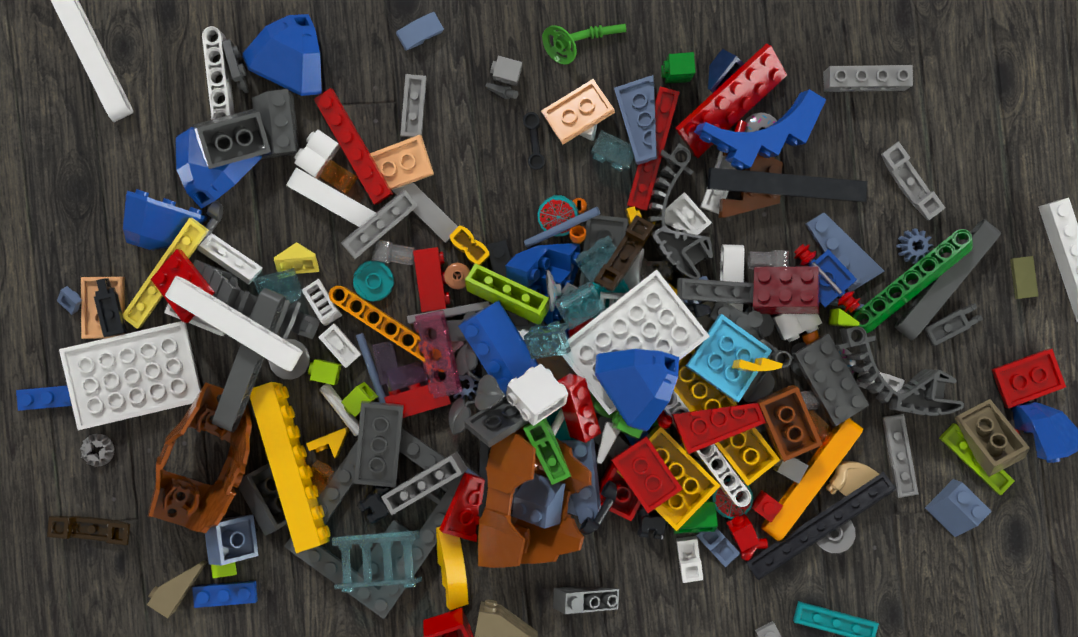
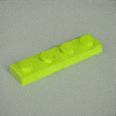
M953 423L939 437L997 495L1001 496L1014 483L1015 480L1004 470L990 477L976 461L957 424Z

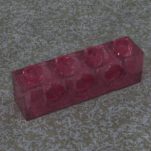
M444 310L415 316L414 328L416 333H419L421 340L419 341V349L422 354L424 353L425 357L423 366L425 373L429 375L430 382H428L430 394H433L435 399L462 392ZM431 328L436 331V338L434 340L428 336V331ZM435 349H438L441 352V358L439 360H436L433 357V351ZM440 369L446 373L444 381L438 378L437 373Z

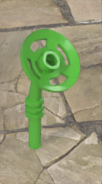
M626 24L605 27L599 25V27L594 26V28L590 26L589 29L571 34L560 26L552 25L544 30L542 41L546 52L554 61L560 64H569L575 59L577 54L574 41L588 37L594 39V36L602 38L603 35L626 32ZM550 35L554 36V46H551Z

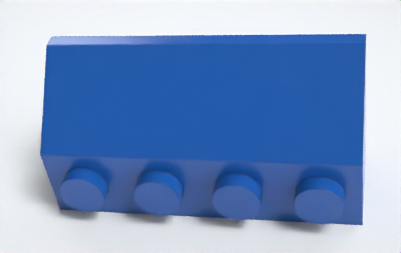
M499 300L465 319L458 326L488 375H492L496 379L505 396L507 385L512 379L521 377L529 368H535L539 365Z

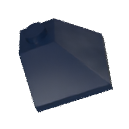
M722 49L709 65L708 89L712 93L716 91L744 63L736 55Z

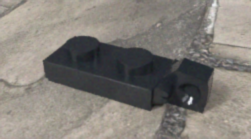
M109 278L96 280L99 291L95 292L94 300L103 336L109 337L126 333L115 287H111Z

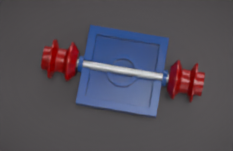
M802 244L794 251L796 254L794 259L800 258L802 260L800 266L808 264L809 266H818L819 301L826 308L839 297L838 306L844 305L846 307L844 312L849 311L852 313L860 306L858 303L860 298L855 299L853 297L854 291L845 292L857 279L828 249L815 260L816 251L810 252L808 250L810 244L807 246Z

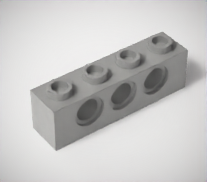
M913 65L829 66L823 71L824 92L905 91L913 86Z
M455 452L390 490L381 498L391 515L460 476L467 470V467L459 453Z

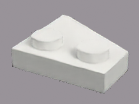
M685 192L665 210V224L679 230H686L689 234L699 235L712 223Z

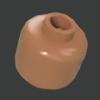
M452 263L445 270V282L453 289H464L466 287L465 279L470 269L463 263Z

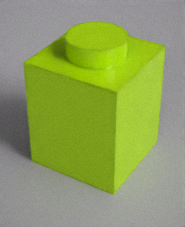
M315 359L314 363H310L308 375H311L310 380L336 385L338 384L342 364Z
M363 382L356 386L341 403L349 414L356 417L360 414L362 401L374 402L378 396Z

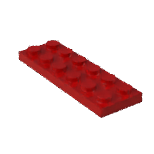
M766 43L675 128L693 156L699 158L713 145V143L702 141L699 138L700 136L694 133L697 125L707 122L720 129L729 130L787 76L772 46Z

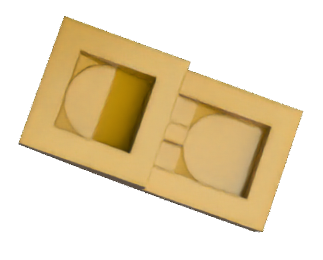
M762 357L756 358L755 363L742 359L734 360L732 368L741 371L759 372L782 368L783 364Z

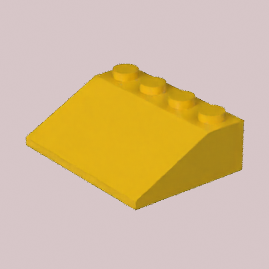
M658 425L647 437L683 490L662 503L655 510L677 531L721 485Z

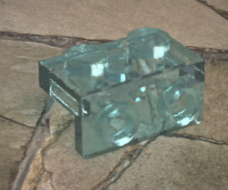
M602 130L590 153L594 155L593 158L602 163L607 161L612 164V168L620 172L623 170L627 171L634 158L631 144Z
M607 236L599 239L592 248L581 252L577 259H575L577 266L590 283L594 282L603 265L607 264L615 252L616 246L611 238Z
M295 268L254 278L258 295L264 288L285 295L286 300H289L290 303L301 298L302 288Z
M591 281L554 302L570 330L606 310Z
M556 321L548 326H542L541 324L532 326L530 331L524 335L531 359L568 354L571 351L565 334V330L569 327L568 322L560 323Z

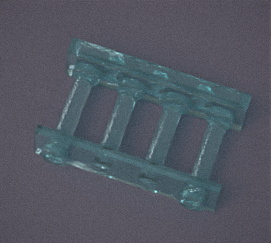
M419 530L332 537V546H339V550L342 553L343 583L335 584L334 588L341 589V592H352L356 587L403 584L404 588L416 587V583L421 582L422 577L413 576L412 544H414L413 540L419 539ZM393 541H401V545H403L405 578L393 579L391 556ZM380 542V546L383 547L384 580H372L370 547H372V543ZM353 544H360V548H362L364 581L351 582L350 549H352Z

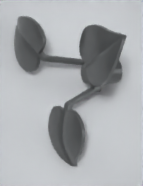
M749 306L746 308L744 313L748 314L749 312L754 311V308L752 306ZM762 314V324L759 327H750L748 331L757 340H765L764 337L771 335L773 332L774 321L769 314ZM765 340L768 347L773 351L770 360L782 363V368L790 365L791 370L796 375L804 377L793 355L791 356L786 351L778 350ZM805 342L793 345L791 354L807 346ZM759 371L743 395L745 402H754L771 393L775 380L771 375L767 374L769 371Z
M468 341L464 343L458 352L455 363L456 370L461 376H465L468 373L470 377L479 382L478 390L476 391L475 400L465 403L463 398H459L452 404L449 411V426L454 435L466 430L464 421L471 417L470 405L475 404L478 410L484 411L493 407L505 397V394L492 375L487 374L479 378L472 373V370L477 367L478 357Z

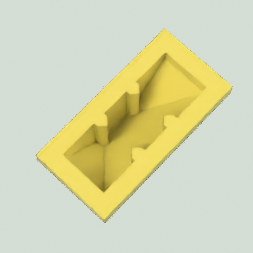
M297 242L274 257L278 275L319 272L316 254Z

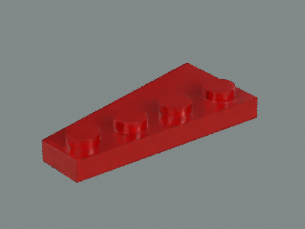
M758 403L671 414L687 454L766 423Z

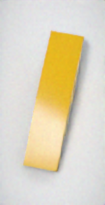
M436 527L438 564L441 566L442 585L446 589V606L449 610H453L469 604L460 537L442 533L439 530L440 527Z

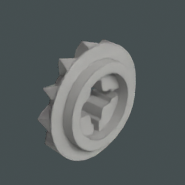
M93 434L82 441L83 444L80 448L81 458L87 464L98 467L110 462L114 455V445L107 436ZM94 445L95 447H104L99 451V456L97 453H90L94 450Z

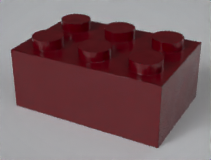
M818 266L754 267V311H758L761 314H819Z

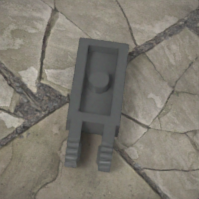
M973 303L927 325L923 330L931 345L936 346L983 320L981 315L973 316L969 320L965 316V314L977 308L976 304Z

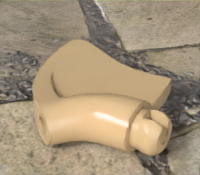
M842 461L836 467L835 474L830 479L826 489L831 494H835L839 490L843 495L847 496L878 476L879 473L859 462Z

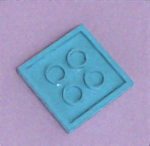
M720 314L707 332L710 337L698 346L685 367L733 401L739 402L758 372L733 369L734 360L742 359L755 363L756 358L763 357L767 359L772 350L727 317Z

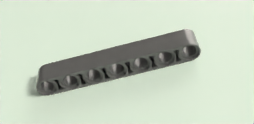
M986 219L981 220L970 232L973 241L972 250L923 289L896 322L894 328L910 341L914 340L1001 235V232ZM964 239L961 244H965L968 241Z
M264 288L257 299L250 319L274 333L286 301V296ZM242 343L212 420L213 425L230 432H235L240 424L264 360L263 356Z

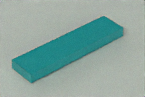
M800 601L797 603L793 619L794 623L847 637H876L879 625L875 621Z

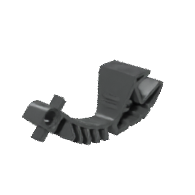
M679 143L671 155L664 150H661L660 156L678 169V172L675 174L671 168L666 166L660 172V176L671 179V182L669 183L661 177L655 181V187L667 190L665 193L658 190L652 191L651 198L661 199L662 204H649V211H660L659 217H648L649 222L660 223V228L649 236L654 246H657L656 250L659 256L662 257L663 262L678 273V276L681 278L699 279L700 273L694 265L701 260L706 261L713 258L710 237L689 234L686 230L680 232L676 228L673 231L665 225L666 204L673 185L681 172L688 176L694 173V171L686 166L691 159V153ZM682 153L685 156V162H678L675 154Z
M195 259L193 265L214 290L213 296L251 318L258 297L250 294L248 291H242L238 286L237 276L219 267L215 268ZM286 300L274 333L277 335L281 327L280 337L285 340L290 331L313 339L320 320L300 312L301 303L295 301L288 308L290 301Z
M859 326L840 329L843 343L835 345L836 348L844 349L859 345L860 352L848 354L846 358L847 360L863 359L864 362L853 365L850 368L854 372H866L868 370V373L859 376L857 380L862 383L875 381L865 389L872 394L879 393L875 399L881 403H888L890 400L889 409L928 416L945 415L963 409L964 403L962 401L944 399L945 383H956L957 380L941 370L922 369L896 392L884 380L872 356L869 342L875 341L876 336L867 337L866 331ZM853 331L857 333V339L855 341H853L851 338V333Z

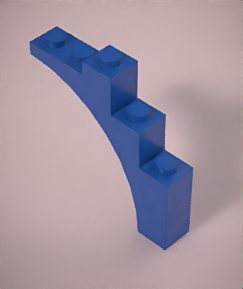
M810 89L801 92L792 107L782 118L771 126L759 131L733 132L704 122L697 125L694 133L698 134L702 141L717 145L718 150L728 153L725 160L730 162L733 168L737 170L751 168L757 154L764 158H770L780 154L785 142L791 146L805 144L826 99Z

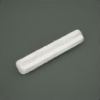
M330 384L323 385L320 388V392L353 435L358 436L359 421L345 410L344 405L341 403L342 399Z

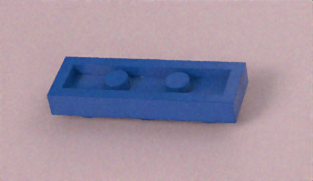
M67 385L16 390L18 411L72 406Z
M256 581L196 585L192 587L194 608L248 604L258 601Z

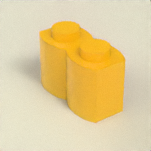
M459 225L449 236L454 247L464 252L472 264L476 263L481 266L489 258L490 254L486 246L474 240L472 233L467 228Z

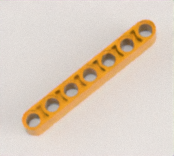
M334 286L330 290L329 298L334 304L439 372H446L452 368L453 359L445 351L348 288ZM341 289L344 291L345 296L343 300L338 301L335 293ZM355 301H360L362 304V309L359 312H355L352 308ZM372 312L379 314V321L375 324L369 319ZM390 323H394L397 327V331L393 335L387 332V325ZM407 334L412 335L414 338V343L411 346H407L404 343V337ZM425 345L431 348V355L429 357H424L421 354V348ZM440 357L448 359L449 365L447 368H441L438 365Z
M848 418L833 428L822 443L823 445L818 448L807 463L809 466L800 483L798 484L794 481L780 499L779 503L783 505L782 509L772 522L765 519L761 527L762 530L777 541H781L859 438L863 431L860 425Z

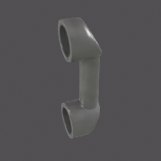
M214 201L206 212L212 218L205 227L209 231L201 243L212 233L222 219L223 206L218 201Z

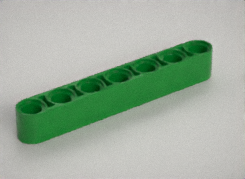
M965 229L957 230L854 314L853 318L858 322L865 318L869 319V321L864 325L859 324L858 326L862 327L866 333L871 332L966 256L973 248L971 233ZM962 239L968 241L965 244H958V241ZM944 253L951 254L948 258L941 257ZM928 266L935 267L932 271L924 270ZM912 279L918 280V282L914 285L908 284V282ZM894 293H902L900 297L892 298ZM878 306H885V309L882 311L875 310Z

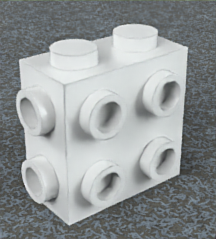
M542 364L535 368H529L524 375L512 379L507 385V401L512 406H515L520 411L522 418L525 421H529L532 426L551 415L567 402L568 391L566 387L554 378L552 372Z

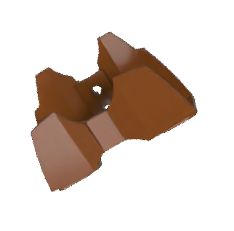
M205 382L183 419L166 437L161 454L157 457L156 483L147 517L165 520L199 533H207L210 527L218 526L236 495L233 487H239L243 474H245L252 428L248 405H246L240 424L235 432H230L213 425L212 420L209 418L215 414L219 403L217 396L221 395L224 389ZM188 427L195 428L198 432L201 430L207 431L220 437L221 440H226L230 443L228 456L214 485H208L163 469L176 439L184 435ZM178 492H184L182 495L177 497ZM169 509H175L176 512L173 513V514H170V513H168V510H169Z
M524 426L491 446L486 467L488 477L486 507L479 519L478 566L504 568L520 566V564L556 562L559 555L581 550L584 536L579 531L575 519L571 518L570 514H567L570 494L579 493L583 488L592 485V472L573 456L571 447L556 438L571 477L560 481L565 483L560 524L544 529L511 516L512 499L515 489L524 482L533 480L534 473L548 477L536 455V448L531 445L523 429Z

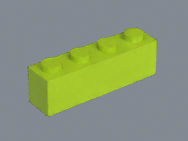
M476 263L465 279L468 292L491 303L499 300L504 309L539 326L550 309L549 297Z

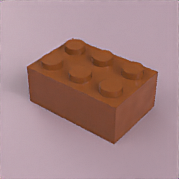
M790 385L754 401V403H758L766 422L764 427L780 460L785 462L823 445L798 386Z

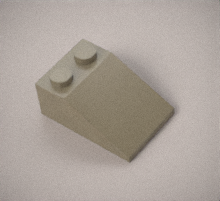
M991 399L955 417L976 461L989 477L1024 459L1030 449Z
M481 601L475 637H538V631L504 606L497 604V601Z

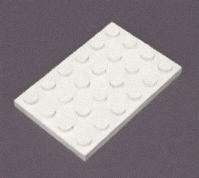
M656 269L561 344L557 350L574 372L586 379L588 389L610 415L617 408L595 376L597 354L629 349L663 351L679 357L680 360L710 336Z
M182 321L59 349L78 430L192 404L201 390L187 326Z

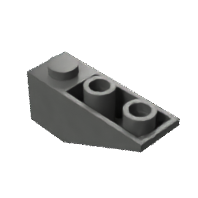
M577 586L554 588L553 609L563 614L617 610L619 608L618 588Z

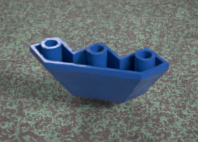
M309 14L288 15L265 26L243 52V58L249 71L300 96L321 94L320 50L316 30Z
M190 127L176 137L177 173L187 194L201 209L217 200L236 185L262 158L259 155L208 169L194 128Z
M136 189L135 193L127 191L123 232L126 242L153 251L169 248L189 218H194L200 224L207 220V216L201 215L202 210L190 207L188 211L176 207V202L163 198L161 202L149 198V193Z
M580 244L538 245L520 252L505 265L507 278L548 297L546 270H549L556 284H561L562 291L567 282L572 285L574 283L582 259ZM556 302L554 311L550 312L549 309L543 321L550 327H554L563 318L566 306Z
M629 349L597 354L595 376L629 427L648 431L670 402L678 379L679 357L663 351Z
M1032 401L1012 407L1015 429L1023 430L1024 433H1033L1038 458L1046 460L1047 463L1059 462L1060 458L1068 457L1078 451V428L1063 411Z

